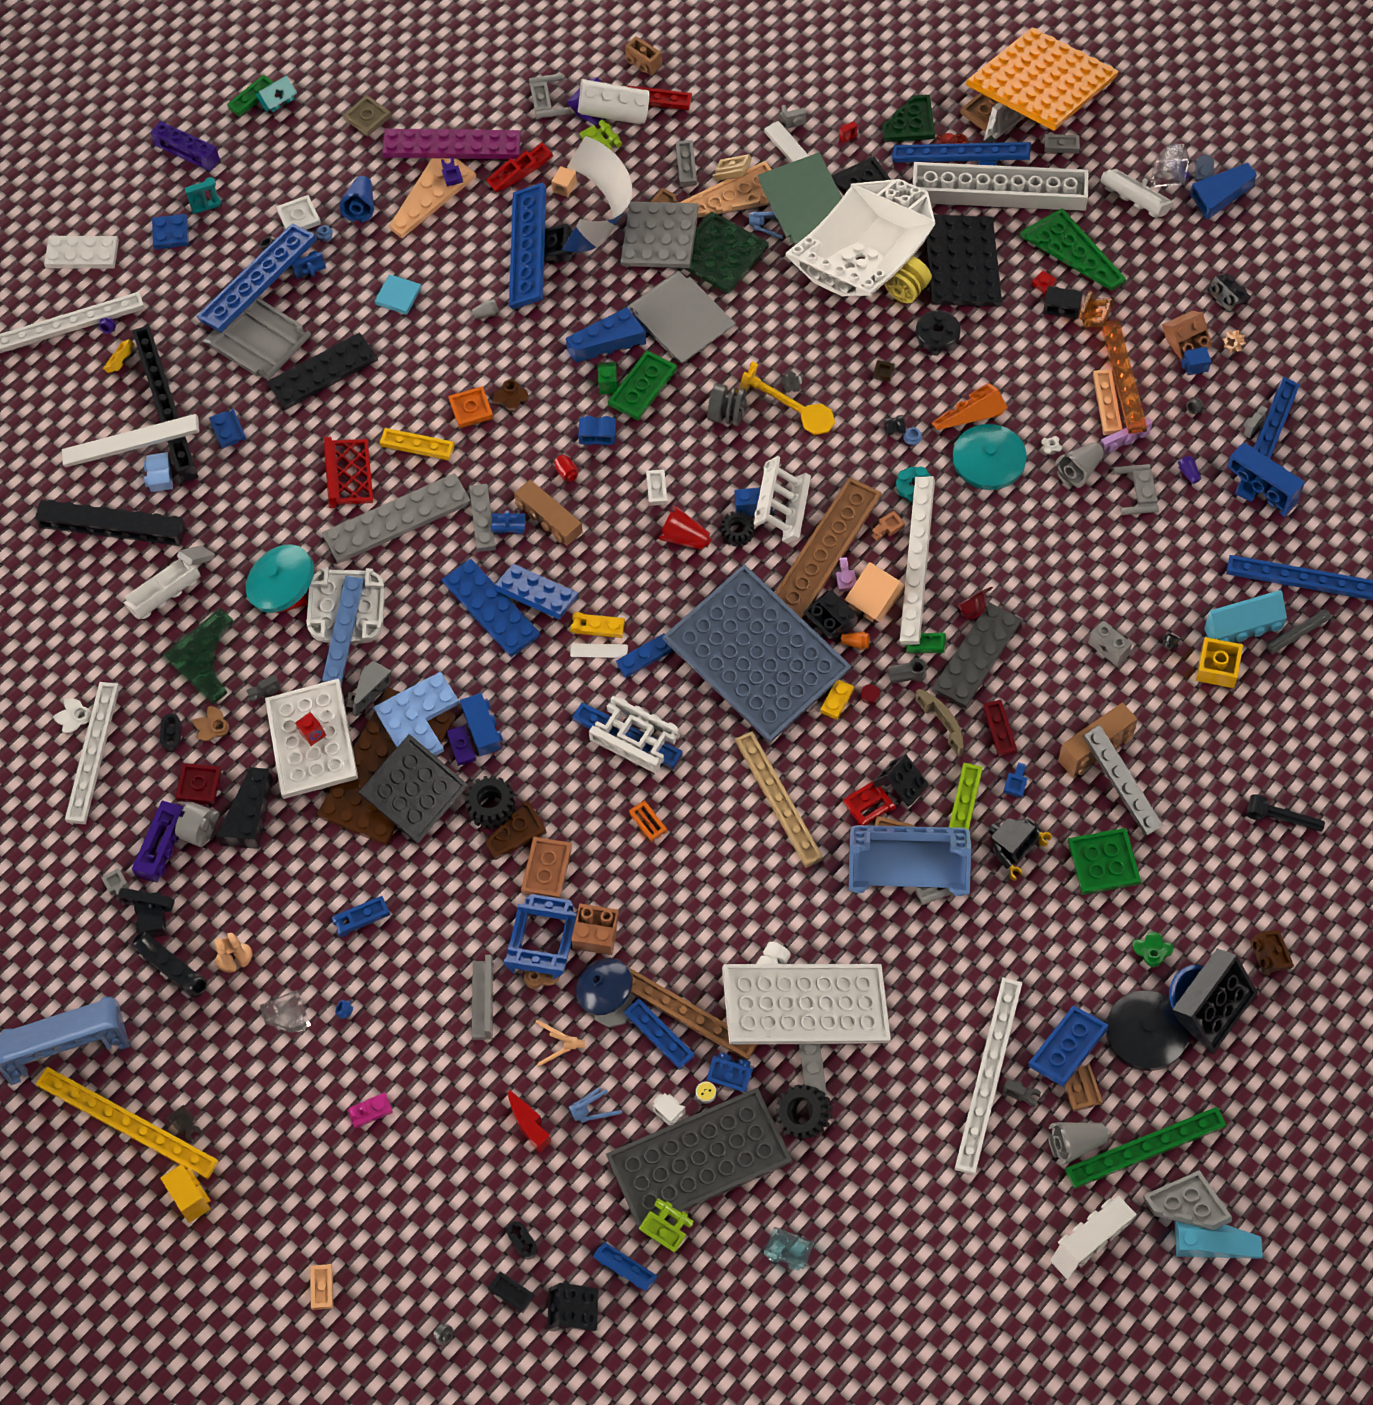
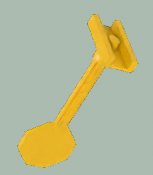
M753 361L750 363L748 373L744 372L739 390L744 388L747 392L751 386L755 389L758 388L799 412L805 430L814 435L829 433L835 424L830 408L821 403L804 407L762 382L760 378L755 376L758 364Z

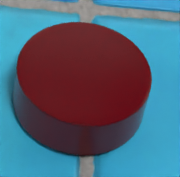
M868 684L861 689V699L864 703L874 704L879 700L880 690L877 686Z

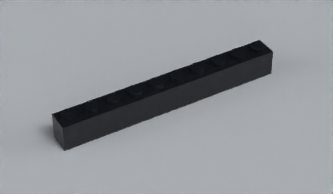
M147 325L132 330L161 423L180 418L150 326ZM186 436L167 441L181 483L199 478Z

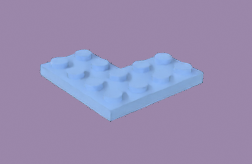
M440 671L373 708L396 747L410 734L436 756L444 752V748L427 721L460 703Z

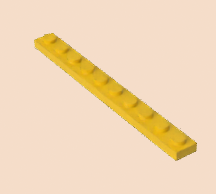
M49 1067L45 1069L36 1082V1085L172 1161L180 1165L183 1164L185 1168L188 1169L190 1167L192 1172L207 1180L219 1163L216 1158Z

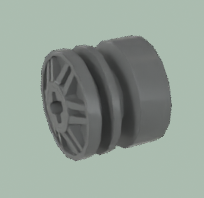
M715 383L708 405V421L720 423L723 416H726V424L730 425L733 419V425L739 426L746 409V389L740 388L737 395V387H733L730 394H728L727 385Z

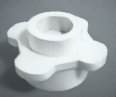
M1057 436L1049 439L1043 438L1041 441L1044 445V452L1052 455L1062 450Z

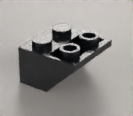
M832 590L803 612L829 639L841 637L842 634L848 633L857 626V614Z

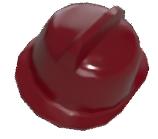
M993 587L984 589L964 602L956 604L967 620L977 618L984 613L986 609L984 594Z

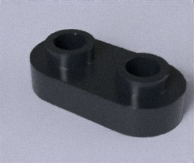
M173 713L165 715L161 720L160 744L166 751L176 750L181 740L182 724L180 718Z

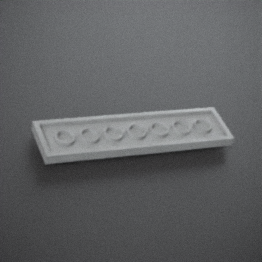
M454 473L322 532V536L337 564L471 505V500Z

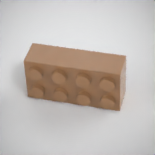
M1123 702L1064 742L1061 746L1058 762L1073 778L1078 774L1083 775L1092 764L1097 765L1099 762L1082 735L1097 725H1101L1112 745L1117 750L1121 744H1127L1133 739L1138 719Z

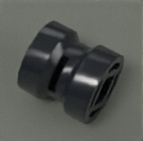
M897 415L896 418H884L887 436L893 435L895 432H906L903 415Z

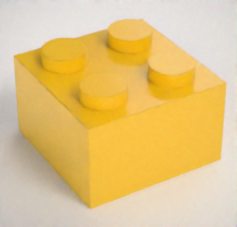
M1205 637L1201 648L1196 681L1234 688L1238 678L1243 644Z
M183 1164L160 1178L189 1223L211 1210L208 1202L211 1200L190 1167L185 1169Z

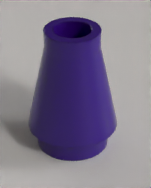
M1189 455L1178 461L1179 470L1192 484L1202 479L1194 458Z

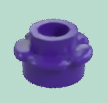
M105 317L101 318L99 328L104 333L110 334L112 331H115L116 325L113 319Z

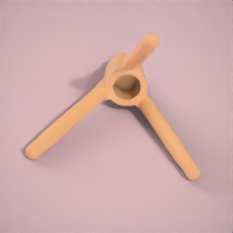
M536 1020V1024L550 1031L549 1035L563 1041V1049L538 1062V1066L571 1051V1049L585 1047V1040L565 1035L553 1027Z

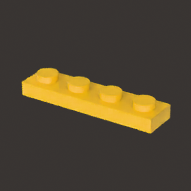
M389 428L384 429L379 442L380 447L449 461L455 447L453 441Z

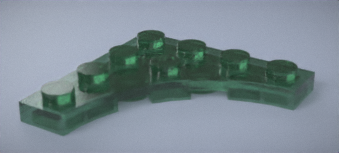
M221 607L163 654L164 658L212 705L227 694L226 689L216 676L214 657L222 635L234 623L233 619Z

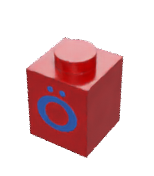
M311 712L295 722L300 734L310 746H313L327 736L322 725Z

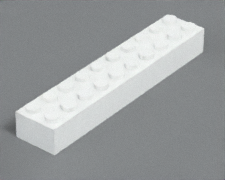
M914 162L912 185L928 191L931 204L1058 210L1063 208L1064 210L1086 211L1088 201V170Z

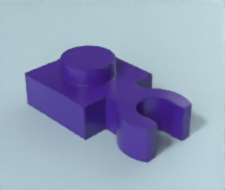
M450 157L451 162L448 164L444 162V159L441 160L442 174L447 187L463 183L459 166H455L453 157Z

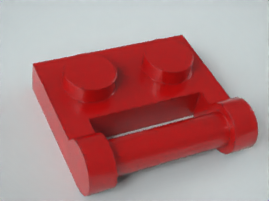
M872 782L843 799L844 805L859 825H868L877 816L895 809L894 803L882 787L876 788ZM881 800L884 805L865 817L861 814Z

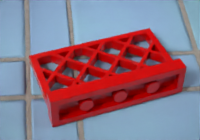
M324 437L329 508H336L337 504L373 503L368 439L332 440L331 437ZM356 445H364V450L361 453L353 448ZM335 446H344L346 450L341 454L336 450ZM349 452L356 455L352 461L345 457ZM341 459L348 464L344 469L337 465ZM359 459L366 463L362 468L355 464ZM350 467L358 471L354 476L346 472ZM361 474L367 478L363 484L356 479ZM342 475L350 479L345 484L338 480ZM352 482L359 486L355 492L348 488ZM363 489L369 494V497L361 498L357 494ZM345 490L350 496L348 498H340L339 494Z

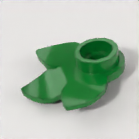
M1152 931L1146 935L1145 940L1134 939L1133 949L1137 955L1144 958L1148 966L1157 967L1163 962L1164 958L1171 956L1173 944L1163 943L1162 936Z

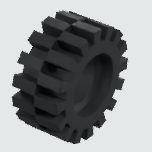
M734 511L730 512L731 516L726 514L721 523L723 540H727L729 545L732 542L734 547L736 544H739V547H741L742 543L747 545L748 541L751 542L752 537H754V520L751 519V516L749 514L746 516L744 511L742 514H740V511H737V514H734ZM733 525H742L745 527V530L735 533L731 531V527Z

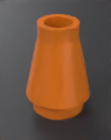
M865 631L842 634L841 644L864 650V648L868 649L870 634L865 633Z

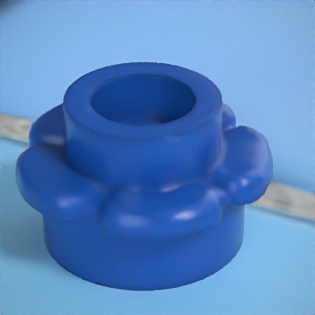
M341 1000L337 1004L335 1014L341 1019L350 1017L353 1012V1006L350 1005L351 1001Z

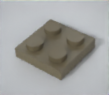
M368 95L363 97L343 115L345 121L366 136L371 135L392 116L388 109Z

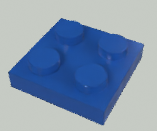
M187 214L152 218L154 250L189 246Z

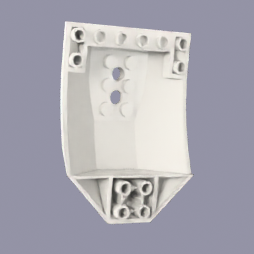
M900 179L853 183L829 215L810 234L787 251L786 257L813 283L840 296H870L909 261L933 229L935 219L928 191ZM857 257H864V258H865V259L856 260Z

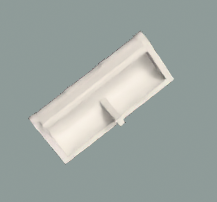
M581 79L578 113L635 124L645 123L649 105V90Z
M1109 169L1102 174L1100 182L1105 185L1106 190L1113 193L1116 191L1120 194L1119 197L1121 199L1133 201L1134 206L1139 209H1147L1149 211L1148 214L1152 217L1158 218V216L1166 215L1174 204L1170 199L1147 187L1148 179L1146 178L1140 183L1118 169Z
M178 559L126 595V601L123 603L137 619H145L151 615L152 610L166 605L168 599L179 596L182 593L181 590L195 585L201 575L195 566H190L186 562L181 561V559Z

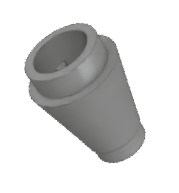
M488 299L472 309L475 319L495 316L499 309L495 299Z

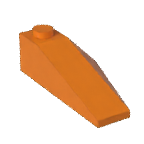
M987 383L969 394L970 399L957 403L954 411L949 410L931 424L936 430L994 416L998 417L1008 407L999 390L992 384Z

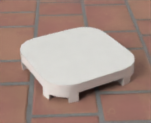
M321 568L319 572L314 574L309 587L306 622L311 636L318 641L331 643L345 576L363 578L365 581L351 643H369L377 639L383 628L385 599L384 583L380 575L369 568H366V571Z

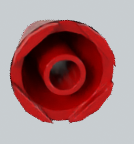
M673 506V511L675 512H670L662 528V534L664 535H659L658 539L703 550L704 547L708 548L712 540L709 537L710 532L678 507Z

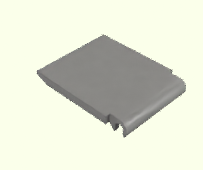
M676 271L628 305L630 311L634 310L637 321L681 364L736 325L690 277L686 278L680 271Z
M257 298L222 333L214 329L203 340V343L256 377L261 375L269 380L307 341L311 333L309 330L304 332L300 323L260 298Z

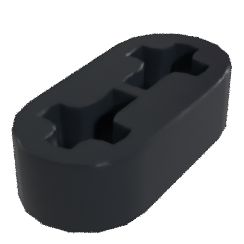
M514 1221L510 1223L507 1227L509 1240L523 1259H533L538 1252L534 1239L521 1222ZM513 1228H516L517 1230L521 1229V1239H519L516 1234L512 1235ZM526 1242L529 1247L533 1246L531 1248L532 1252L528 1253L526 1251L523 1253L525 1249L522 1243Z

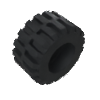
M492 775L491 778L483 776V780L478 778L475 780L476 784L471 783L469 786L470 790L467 789L465 803L471 821H474L475 825L479 826L481 824V828L486 829V827H489L490 830H493L495 826L499 828L508 821V818H511V815L516 810L513 789L507 781L504 782L501 777L496 779V776ZM488 797H497L501 800L494 808L480 806L481 802Z
M794 1085V1088L789 1087L787 1093L783 1092L781 1094L783 1099L777 1102L780 1105L779 1109L776 1108V1113L779 1114L777 1121L782 1123L780 1127L783 1130H787L786 1133L800 1138H815L818 1136V1133L823 1134L825 1132L824 1127H829L830 1125L828 1119L833 1117L830 1114V1110H833V1107L828 1104L830 1102L829 1097H825L826 1093L816 1087L808 1085ZM807 1099L812 1105L813 1113L808 1122L801 1124L797 1119L796 1109L801 1101Z

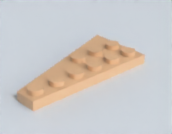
M432 158L390 223V230L400 238H404L474 180L476 173L458 159H454L455 166H459L463 183L447 187L442 174L441 160L444 159V162L448 164L451 162L450 158Z
M766 161L761 162L745 171V176L724 180L679 203H698V218L770 205L760 185L758 175L772 169Z

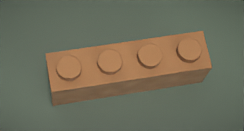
M532 480L526 482L514 493L517 507L521 510L524 509L532 520H537L545 531H550L558 542H563L568 546L583 533L582 523Z

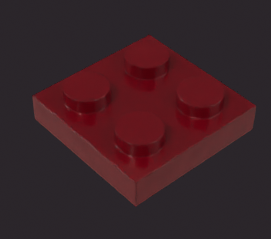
M183 763L175 796L176 801L215 805L222 772L221 766Z

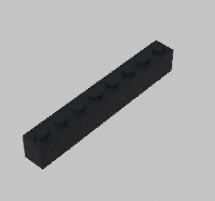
M40 500L35 516L39 528L181 546L186 530L183 518L178 516H163L158 513L147 514L141 511L131 512L125 509L116 510L104 506L93 507L88 504L77 505L71 502L62 503L54 500Z

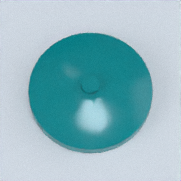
M982 424L966 430L957 439L953 449V464L956 472L966 483L979 489L996 490L1013 484L1022 475L1026 465L1027 455L1022 440L1013 431L1000 425Z
M291 544L281 545L266 552L253 565L247 577L246 594L249 601L257 609L267 613L280 612L297 603L311 585L314 576L312 558L304 549Z

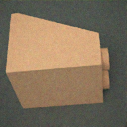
M869 562L845 600L849 602L848 606L854 611L858 612L859 609L865 613L863 616L871 622L874 619L880 622L904 593L905 584Z

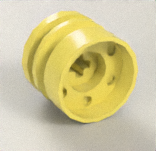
M912 256L884 284L888 292L895 299L909 304L928 285L932 275L928 267L921 260Z

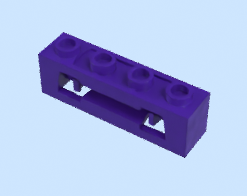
M162 121L151 131L156 147L208 171H211L220 160L216 146Z
M161 801L132 866V871L136 877L158 883L159 878L164 875L165 864L172 856V848L175 842L177 843L179 840L175 834V828L179 816L183 817L185 813L182 811L183 806ZM156 848H157V851H156L157 856H156V859H155L153 855H154V852H155V850H156Z

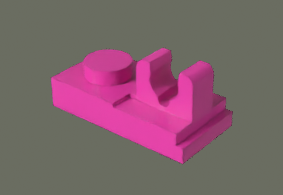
M385 1092L347 1109L355 1129L393 1113Z

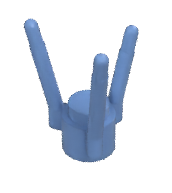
M773 211L750 213L749 225L754 226L753 230L761 231L780 239L783 238L782 235L761 227V225L765 224V218H776Z
M599 1087L569 1106L575 1122L581 1120L582 1123L622 1114V1110L586 1116V1114L590 1113L587 1105L608 1092L607 1090L600 1092L601 1088Z

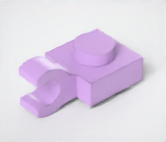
M847 557L839 558L840 572H836L838 591H851L857 582L855 571H849Z

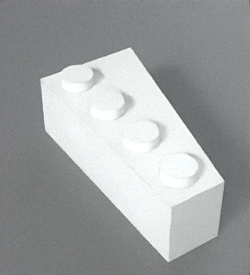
M1120 1196L1113 1201L1108 1199L1101 1206V1211L1097 1212L1095 1210L1092 1212L1085 1224L1080 1222L1072 1230L1073 1234L1070 1236L1066 1234L1058 1241L1060 1246L1050 1262L1067 1280L1073 1275L1078 1266L1081 1268L1094 1255L1093 1251L1097 1254L1108 1243V1239L1112 1241L1131 1224L1137 1215Z

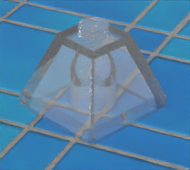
M298 990L260 1005L264 1021L268 1025L290 1033L304 1031L311 1025Z

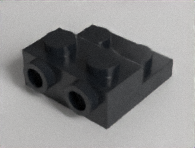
M567 223L545 229L544 262L554 260L555 263L572 260V254H575V252L562 250L573 232V229Z

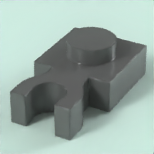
M274 674L258 682V686L247 689L246 692L251 702H254L261 696L266 697L275 694L281 687Z

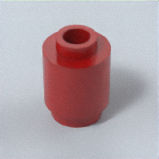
M560 455L554 460L555 469L565 482H572L578 477L579 470L570 457Z

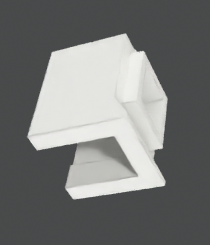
M660 1094L653 1102L654 1113L669 1126L677 1123L686 1114L685 1106H681L670 1094Z

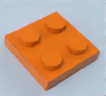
M483 386L448 396L459 428L493 419V413Z

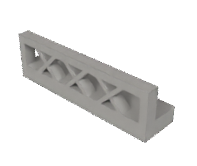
M485 955V961H473L472 1040H493L494 963L492 955Z

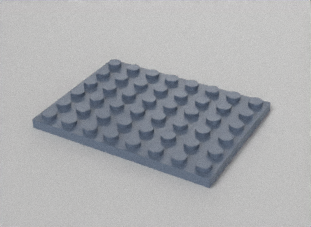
M745 564L663 636V640L769 743L851 670L852 667Z

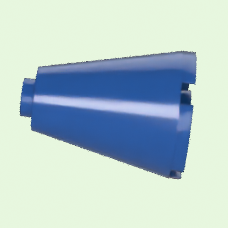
M358 176L340 200V212L350 221L360 220V222H365L373 215L372 182L366 176Z

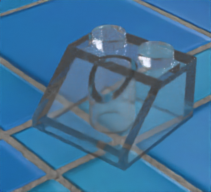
M1185 144L1167 145L1157 155L1152 170L1150 187L1184 185L1190 158Z

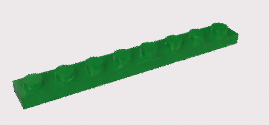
M1215 1107L1067 1167L1065 1171L1073 1188L1076 1189L1225 1128L1227 1125L1218 1107Z

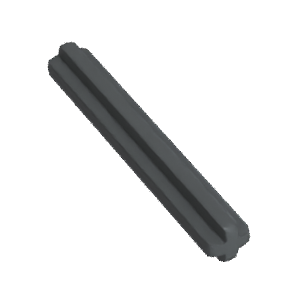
M1328 610L1319 612L1268 643L1267 650L1270 654H1274L1330 620L1331 614Z

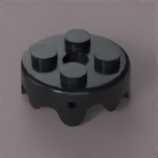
M929 311L918 320L915 337H917L921 348H926L932 355L937 356L942 350L948 349L951 351L959 342L960 324L956 317L946 311ZM939 327L943 331L936 332L933 329Z

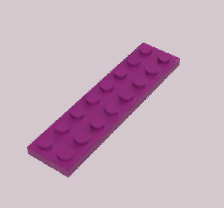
M385 129L382 155L383 158L449 159L453 157L454 159H517L520 156L521 130Z

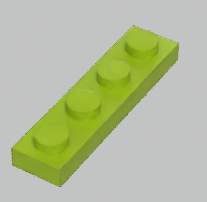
M963 763L949 828H965L969 830L983 769L982 766Z

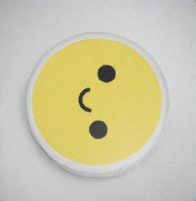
M710 1082L700 1083L696 1088L697 1099L704 1104L714 1101L716 1098L715 1086Z

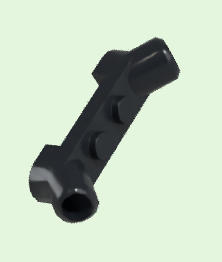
M141 932L134 938L132 946L142 955L144 960L166 975L188 996L196 998L206 991L208 987L207 980L157 942L148 932Z

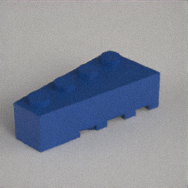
M628 307L566 338L567 351L576 363L596 358L599 354L614 353V350L622 348L626 350L632 348L633 345L640 344L641 346L646 344L645 331Z

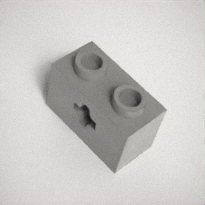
M1102 621L1091 631L1088 644L1116 666L1130 655L1132 647L1131 642L1105 621Z

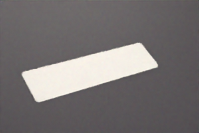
M572 643L570 656L621 658L627 654L628 645Z

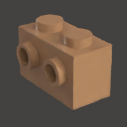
M637 36L625 46L626 60L640 68L642 72L652 76L662 66V53Z

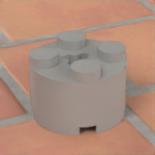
M194 802L188 803L182 810L185 812L183 817L179 816L177 820L175 834L183 841L203 847L209 839L212 840L215 837L216 829L214 827L219 813Z

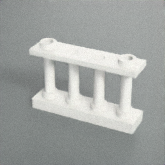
M776 456L768 460L764 465L754 525L758 526L766 521L783 530L782 541L789 544L800 538L811 475L805 472L794 477L779 468L780 457ZM777 475L792 483L791 492L776 483ZM774 491L789 499L788 507L772 499ZM771 507L786 515L785 523L770 515Z

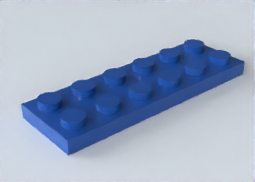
M469 559L442 579V583L510 657H513L540 637V632L506 595L494 590V582L472 559Z

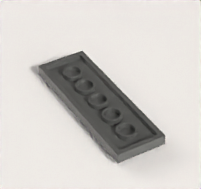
M988 602L984 613L979 616L933 686L932 691L966 709L1020 626L1022 619Z

